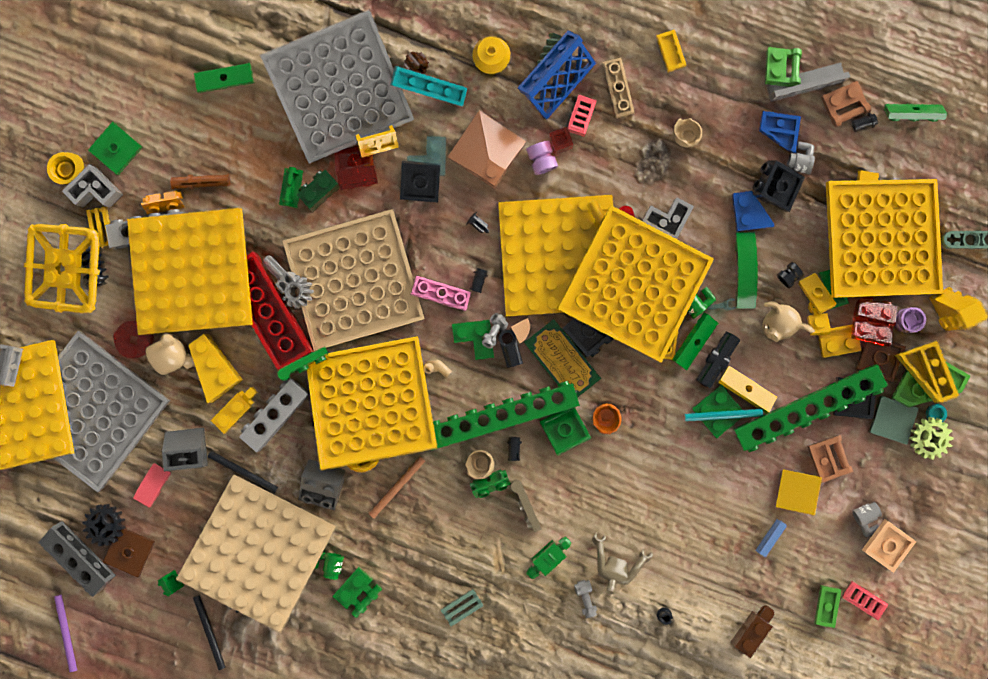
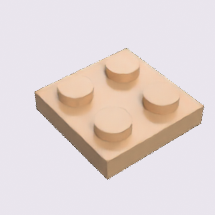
M884 519L862 551L894 573L916 541Z

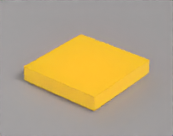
M783 469L776 507L815 516L822 477Z

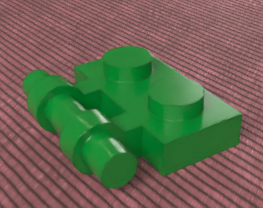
M358 567L332 597L346 609L353 604L356 608L351 614L357 618L367 610V606L372 600L375 601L379 597L378 594L382 587L376 584L372 589L369 584L373 579ZM362 591L366 592L367 596L362 601L357 599Z

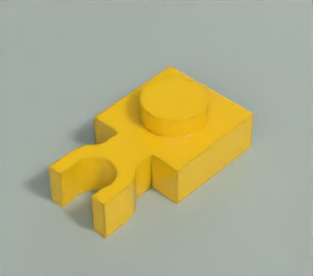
M809 302L808 309L812 315H808L807 321L808 325L815 330L813 333L810 332V336L830 334L831 328L828 313L819 315L811 302Z

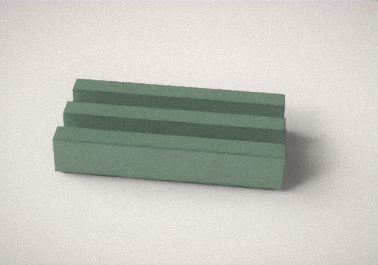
M474 589L443 607L441 612L446 620H448L449 625L453 626L481 608L483 603ZM473 595L474 598L448 614L447 611ZM477 601L478 604H476L469 610L465 611L455 619H451V617H453L454 615H456L457 613H459L460 611H462L463 609L467 608L468 606Z

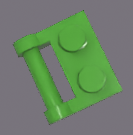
M768 47L766 51L765 84L786 87L800 85L799 65L802 50L799 48L782 49ZM787 58L792 59L791 78L786 77Z

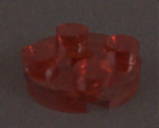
M127 321L121 324L117 331L114 332V345L116 350L124 357L138 359L146 356V348L153 344L154 335H138L137 321ZM132 335L138 336V339L136 340V345L134 343H130V337Z

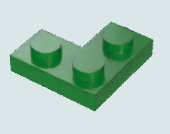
M490 320L452 324L454 343L473 341L475 360L494 358L493 347L487 348L482 344L484 334H489L491 330Z

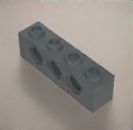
M63 521L51 527L38 542L92 597L102 591L116 576Z

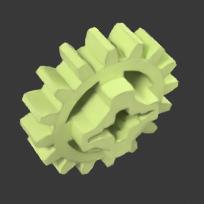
M929 417L927 421L922 418V424L915 423L917 429H911L914 436L909 437V439L914 441V443L910 446L916 448L914 452L919 455L921 454V457L925 459L928 457L934 460L935 456L942 458L941 453L947 454L946 448L952 447L949 440H953L954 437L949 436V434L953 431L948 429V424L942 422L941 419ZM932 426L938 427L939 430H935ZM923 447H928L931 450H925Z

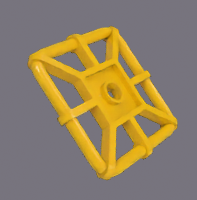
M32 224L28 227L26 262H24L23 266L25 267L24 302L27 306L50 309L59 313L63 311L92 313L95 310L97 275L100 273L98 269L99 234L96 230L70 227L67 224ZM42 232L58 233L60 235L59 248H53ZM69 234L87 237L75 250L68 249ZM35 238L45 250L44 264L34 263ZM91 245L90 268H81L82 254ZM61 264L65 267V270L62 272L60 270ZM34 268L44 269L43 283L32 294ZM81 273L89 274L88 296L80 286ZM50 287H57L56 302L38 301ZM66 288L72 289L83 305L65 304Z

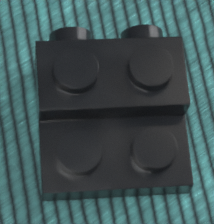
M768 160L761 166L760 172L762 174L760 179L756 180L753 184V196L765 203H771L785 212H790L805 177L777 160Z
M575 318L562 328L585 357L591 356L593 358L601 351L599 349L604 343L607 345L614 339Z

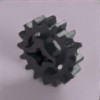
M102 504L96 505V508L89 509L91 514H85L87 521L82 522V524L86 525L83 532H88L85 538H92L91 544L98 542V546H104V544L109 546L112 545V542H118L117 537L123 536L121 529H125L126 526L122 525L121 522H124L125 518H120L122 511L116 512V506L110 508V504H104V506Z

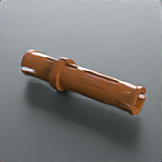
M227 174L171 177L170 184L172 189L189 188V190L199 187L230 186V176Z

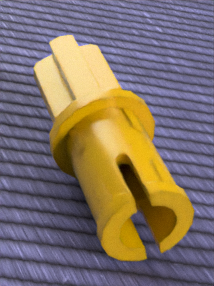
M593 200L587 206L595 219L594 223H597L600 227L605 213L598 200Z

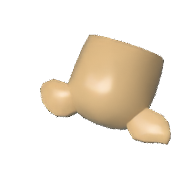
M772 301L764 304V306L772 307L762 323L763 333L768 339L775 342L791 337L800 328L811 333L815 332L811 326L801 322L799 313L789 305H779Z
M164 334L160 341L146 348V356L150 364L161 375L171 373L182 366L188 369L195 365L192 355L186 353L184 345L175 334Z

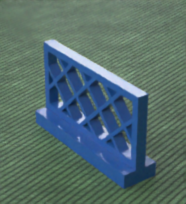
M569 30L518 87V90L528 98L546 120L596 64L582 44V38ZM578 48V55L572 56L573 52ZM582 59H587L588 63L584 68H581ZM572 60H577L576 69H570ZM566 61L565 70H560V67ZM570 73H575L572 82H569ZM564 74L563 83L558 84L559 75ZM553 76V83L547 85V82ZM562 87V93L556 97L557 88ZM546 89H552L551 97L545 98ZM541 90L540 99H534L536 94ZM550 102L549 108L544 111V103Z

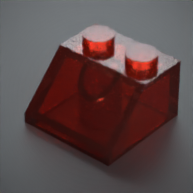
M358 146L348 147L334 153L335 172L340 190H351L357 187L378 184L374 154L361 157Z

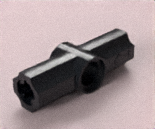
M727 331L723 334L716 348H713L706 358V364L696 378L697 382L709 389L713 386L720 372H723L729 364L730 356L740 342L737 336Z

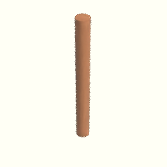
M419 457L369 512L372 518H375L424 464L425 460L422 457Z

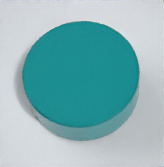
M932 404L926 410L927 419L929 417L938 418L943 422L947 418V410L943 405Z

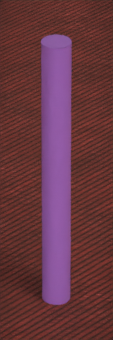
M61 594L54 596L69 672L77 671Z

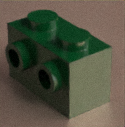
M326 169L323 172L321 170L313 176L314 180L312 182L304 184L298 190L297 196L312 212L341 188Z

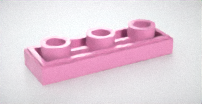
M416 276L410 295L466 311L471 292ZM439 290L444 292V296L439 295Z

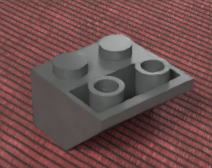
M204 428L165 432L162 448L164 471L208 466Z
M309 459L301 477L298 500L321 506L325 509L335 510L346 470L338 467L321 470L320 462Z

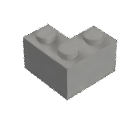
M90 164L62 190L75 205L82 208L94 197L102 205L110 208L123 196L98 168Z
M676 198L667 214L650 206L642 222L677 239L694 206Z

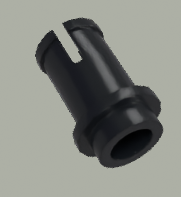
M868 113L865 117L851 121L854 132L868 127L874 128L878 124L877 116L875 113Z
M477 268L473 272L475 275L469 290L482 293L485 278L488 277V271Z
M509 437L507 441L509 444L508 461H520V444H522V441H520V437Z
M663 607L657 611V619L664 625L672 623L671 619H673V616L668 608Z

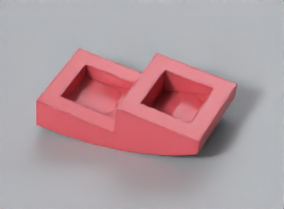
M154 463L137 489L133 499L150 508L161 493L160 490L170 477L171 472L164 471L162 467Z

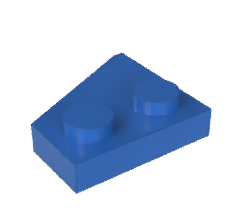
M763 111L761 113L759 132L788 152L795 154L801 116Z
M752 191L732 194L737 232L774 227L773 221L757 197L753 196Z

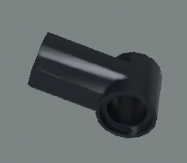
M508 329L501 331L498 340L507 368L523 364L515 333ZM504 333L512 335L510 343L506 344L502 341Z

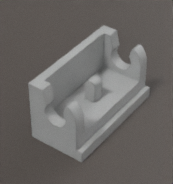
M0 344V384L14 387L23 349Z

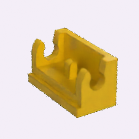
M388 126L389 131L360 138L359 134L355 135L361 157L399 148L393 126Z

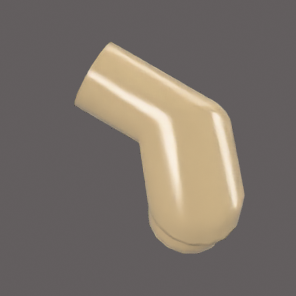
M430 360L424 364V372L427 374L440 372L447 378L452 372L441 360Z

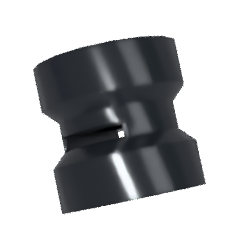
M790 262L784 271L782 270L777 274V277L785 287L791 288L796 280L804 277V273L794 262Z

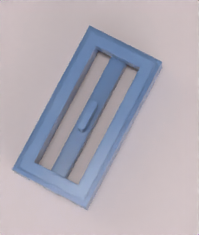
M776 519L755 551L764 557L767 556L787 527L786 524Z

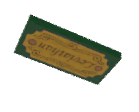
M555 319L524 342L556 384L564 381L574 384L577 397L601 380V377Z

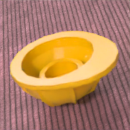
M60 152L53 155L47 164V173L50 179L61 185L71 183L84 170L82 158L68 152Z

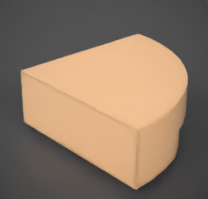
M528 318L511 326L519 344L529 334L530 324Z

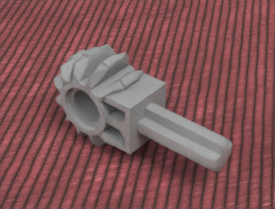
M270 255L263 259V265L279 280L275 285L281 290V294H285L282 300L288 301L287 305L289 307L293 305L295 308H300L301 305L307 306V301L313 300L309 296L314 293V290L309 289L312 283L307 282L306 277L300 278L294 272H286ZM297 287L299 288L298 296H296L295 290Z

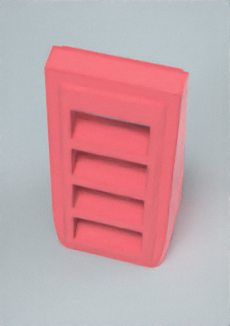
M578 95L567 127L568 132L585 137L596 100ZM580 101L591 104V107L580 105ZM578 108L588 111V115L578 112ZM575 116L586 118V121L577 119ZM573 122L584 125V128L573 125Z
M851 581L842 595V598L876 620L881 618L888 607L886 602ZM857 588L859 591L857 592L855 597L851 599L850 597ZM864 593L865 596H864V598L862 599V601L860 602V604L857 603V602L859 601L860 597L862 596V594ZM872 598V601L870 602L869 606L865 608V605L867 604L869 599Z

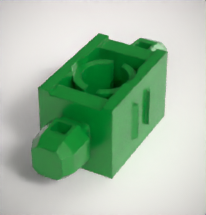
M566 536L558 540V544L552 539L531 558L534 566L531 565L526 572L531 579L539 576L540 571L546 577L567 557L563 550H567L571 546V541Z

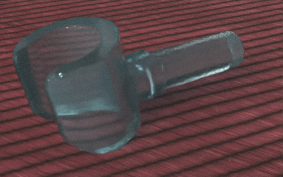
M731 298L723 303L710 305L708 310L724 308L727 311L733 310L736 307L730 308L728 302L735 301V299Z

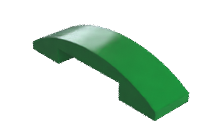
M736 232V309H755L758 286L755 232Z

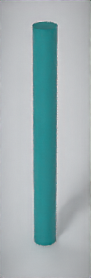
M763 410L684 414L686 422L763 417Z

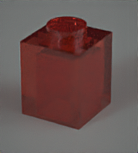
M568 127L550 132L548 135L554 155L573 148L574 144Z

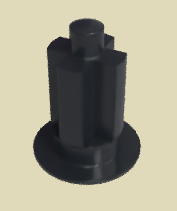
M475 212L468 219L466 225L469 223L481 234L483 232L489 233L490 230L487 228L489 225L476 215L477 212Z

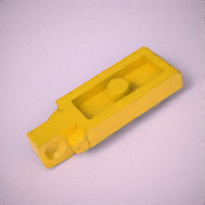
M250 387L245 393L240 391L210 421L223 434H226L253 407L254 402L251 399L258 391L254 387Z

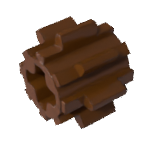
M412 51L409 55H406V60H404L406 69L421 74L427 72L429 62L422 52Z

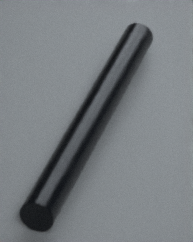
M210 451L208 454V458L270 492L276 493L278 486L213 451Z
M197 595L193 597V601L217 668L222 670L226 666L201 596Z

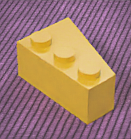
M951 287L944 289L943 294H934L929 297L939 316V324L946 331L968 329L988 319V315L980 300L969 295L962 296L960 291L953 292Z
M209 334L201 335L188 345L207 403L215 402L243 381Z
M933 341L895 355L934 403H942L959 397L938 341Z

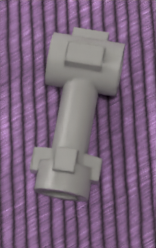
M495 313L490 318L493 326L489 334H484L482 344L487 348H492L496 345L498 331H503L508 326V322L502 314Z
M582 580L577 582L574 588L577 596H582L585 606L582 609L583 615L586 618L596 616L597 607L596 605L592 606L589 592H592L590 581Z

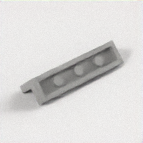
M841 63L800 73V85L786 87L766 84L770 101L773 102L844 83L850 78L849 72L844 73Z

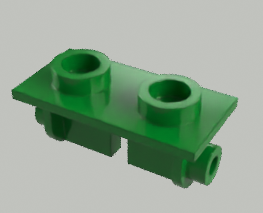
M295 167L284 169L279 205L298 208L299 197L297 194L302 185L304 170H298Z
M500 469L493 472L489 476L491 479L489 482H487L486 478L472 480L473 482L470 483V487L475 498H485L491 492L505 490L511 485L506 470L502 471Z

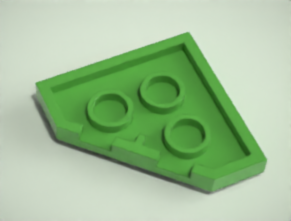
M946 362L957 392L962 393L970 375ZM906 369L892 399L906 407H913L933 401Z

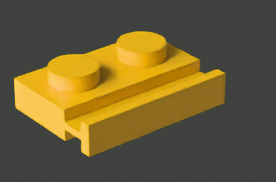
M857 324L831 328L830 334L818 335L822 358L861 351L859 335L856 329Z

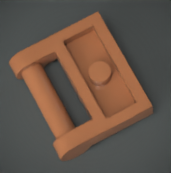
M858 81L821 97L834 127H838L842 122L856 116L866 115L871 112L870 104L866 101ZM858 102L860 107L842 115H837L836 111Z
M835 435L807 446L817 475L822 477L821 483L853 472L841 444V435ZM834 444L837 456L842 467L839 470L836 466L829 445Z

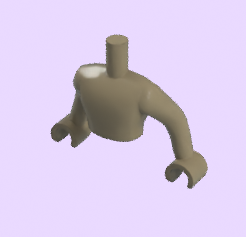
M596 532L592 542L597 545L598 574L609 581L606 592L614 594L616 583L629 584L639 573L645 562L652 558L653 552L651 551L649 556H646L644 554L645 549H643L639 555V560L628 573V563L622 559L608 557L605 563L603 542L606 536L604 535L599 540Z

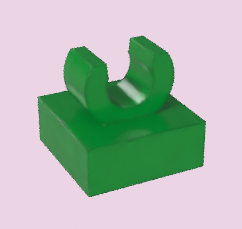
M175 570L157 580L159 582L157 585L162 587L163 595H167V597L185 586L182 582L176 580L178 574Z

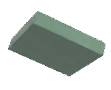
M880 396L869 433L907 445L919 408L914 406L906 407L896 400Z

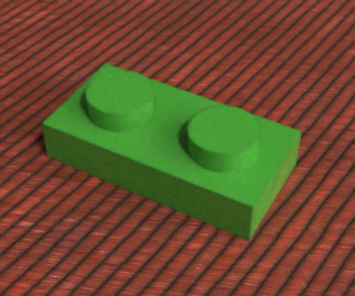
M820 585L814 624L835 628L841 589Z

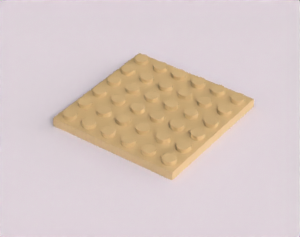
M393 209L283 241L291 272L299 275L300 278L306 277L307 282L312 283L309 289L314 290V293L309 295L313 300L307 301V306L301 305L314 351L324 346L325 348L425 320L419 297L410 295L414 280Z
M233 474L176 580L281 633L336 526Z

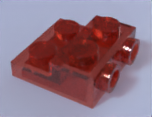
M870 296L860 298L854 307L851 338L889 347L892 344L893 326L897 321L898 306H894L891 301L876 302Z

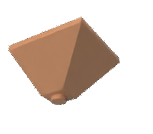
M479 110L448 155V158L495 189L526 144V141Z

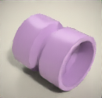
M543 141L526 149L529 159L534 161L532 168L535 175L552 171L558 167L555 156L551 155L553 150L550 141Z
M905 308L898 310L894 314L892 323L898 332L914 333L924 328L926 316L919 308Z

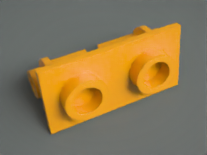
M177 190L165 192L164 199H161L160 193L146 195V198H143V203H141L147 215L185 208L181 201L182 193Z

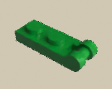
M325 346L281 368L278 371L279 379L287 381L290 378V374L296 371L302 373L309 369L308 365L314 362L317 365L327 360L325 356L328 355Z

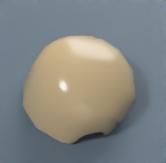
M691 118L679 119L673 128L675 142L682 147L697 145L702 138V128L699 123Z
M484 450L472 452L465 463L467 474L474 479H485L490 476L494 470V460L491 454Z

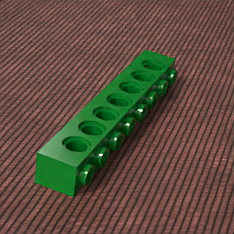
M871 365L764 414L763 417H758L734 428L733 431L742 450L752 452L759 448L758 445L764 442L770 444L776 441V437L779 435L787 436L794 433V429L799 426L801 428L810 426L814 419L819 418V420L829 417V413L834 410L840 412L847 409V404L852 402L855 404L866 400L865 396L869 394L873 396L884 392L883 388L888 385L879 366ZM862 380H866L868 383V387L864 391L859 387ZM844 388H848L850 391V396L846 399L841 395ZM827 396L832 398V404L829 407H826L823 403L824 398ZM809 404H812L815 408L814 413L808 415L805 410ZM792 412L797 415L794 423L788 421V415ZM774 420L779 422V428L776 431L770 429V423ZM758 428L761 430L762 435L760 438L754 439L752 432Z
M564 381L557 384L558 388L550 389V386L539 389L540 393L532 395V392L520 395L521 399L515 401L513 397L502 400V405L495 406V403L483 406L484 410L479 412L476 409L466 411V415L458 417V414L449 416L446 422L440 423V420L433 421L437 449L580 406L574 384ZM559 392L563 395L561 403H554L552 401L554 393ZM536 398L544 400L545 405L543 408L537 409L534 407L533 402ZM517 404H523L526 407L524 414L516 413L515 406ZM503 409L507 412L505 420L498 419V410ZM481 415H486L489 418L488 425L483 426L479 423L478 419ZM465 420L470 423L469 431L461 429L460 424L462 421ZM444 426L452 429L451 436L446 437L443 435L442 429Z

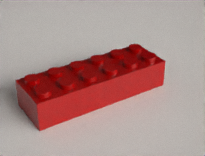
M253 251L246 255L252 327L279 371L281 368L315 351L286 301L282 300L283 296L267 268L263 265L260 256Z

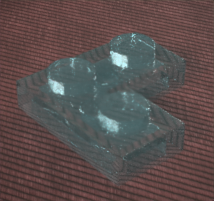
M427 137L426 156L407 155V161L441 164L440 176H445L446 137Z

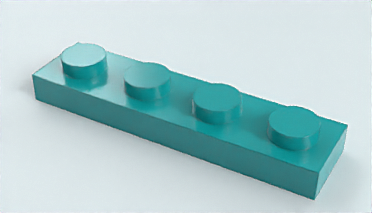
M398 66L394 68L390 83L392 86L462 107L468 89Z

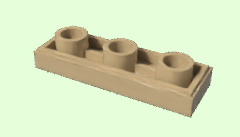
M618 58L603 62L602 65L615 118L634 114L622 59ZM620 85L622 89L617 90L615 86Z

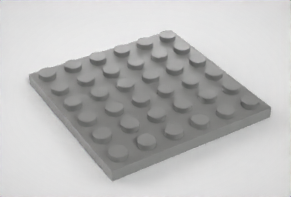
M370 10L260 55L308 163L357 144L355 137L357 134H359L360 138L388 131V126L392 125L393 128H396L414 120L402 88L390 85L394 69Z
M77 331L58 356L74 454L54 459L96 492H101L170 400L81 331Z

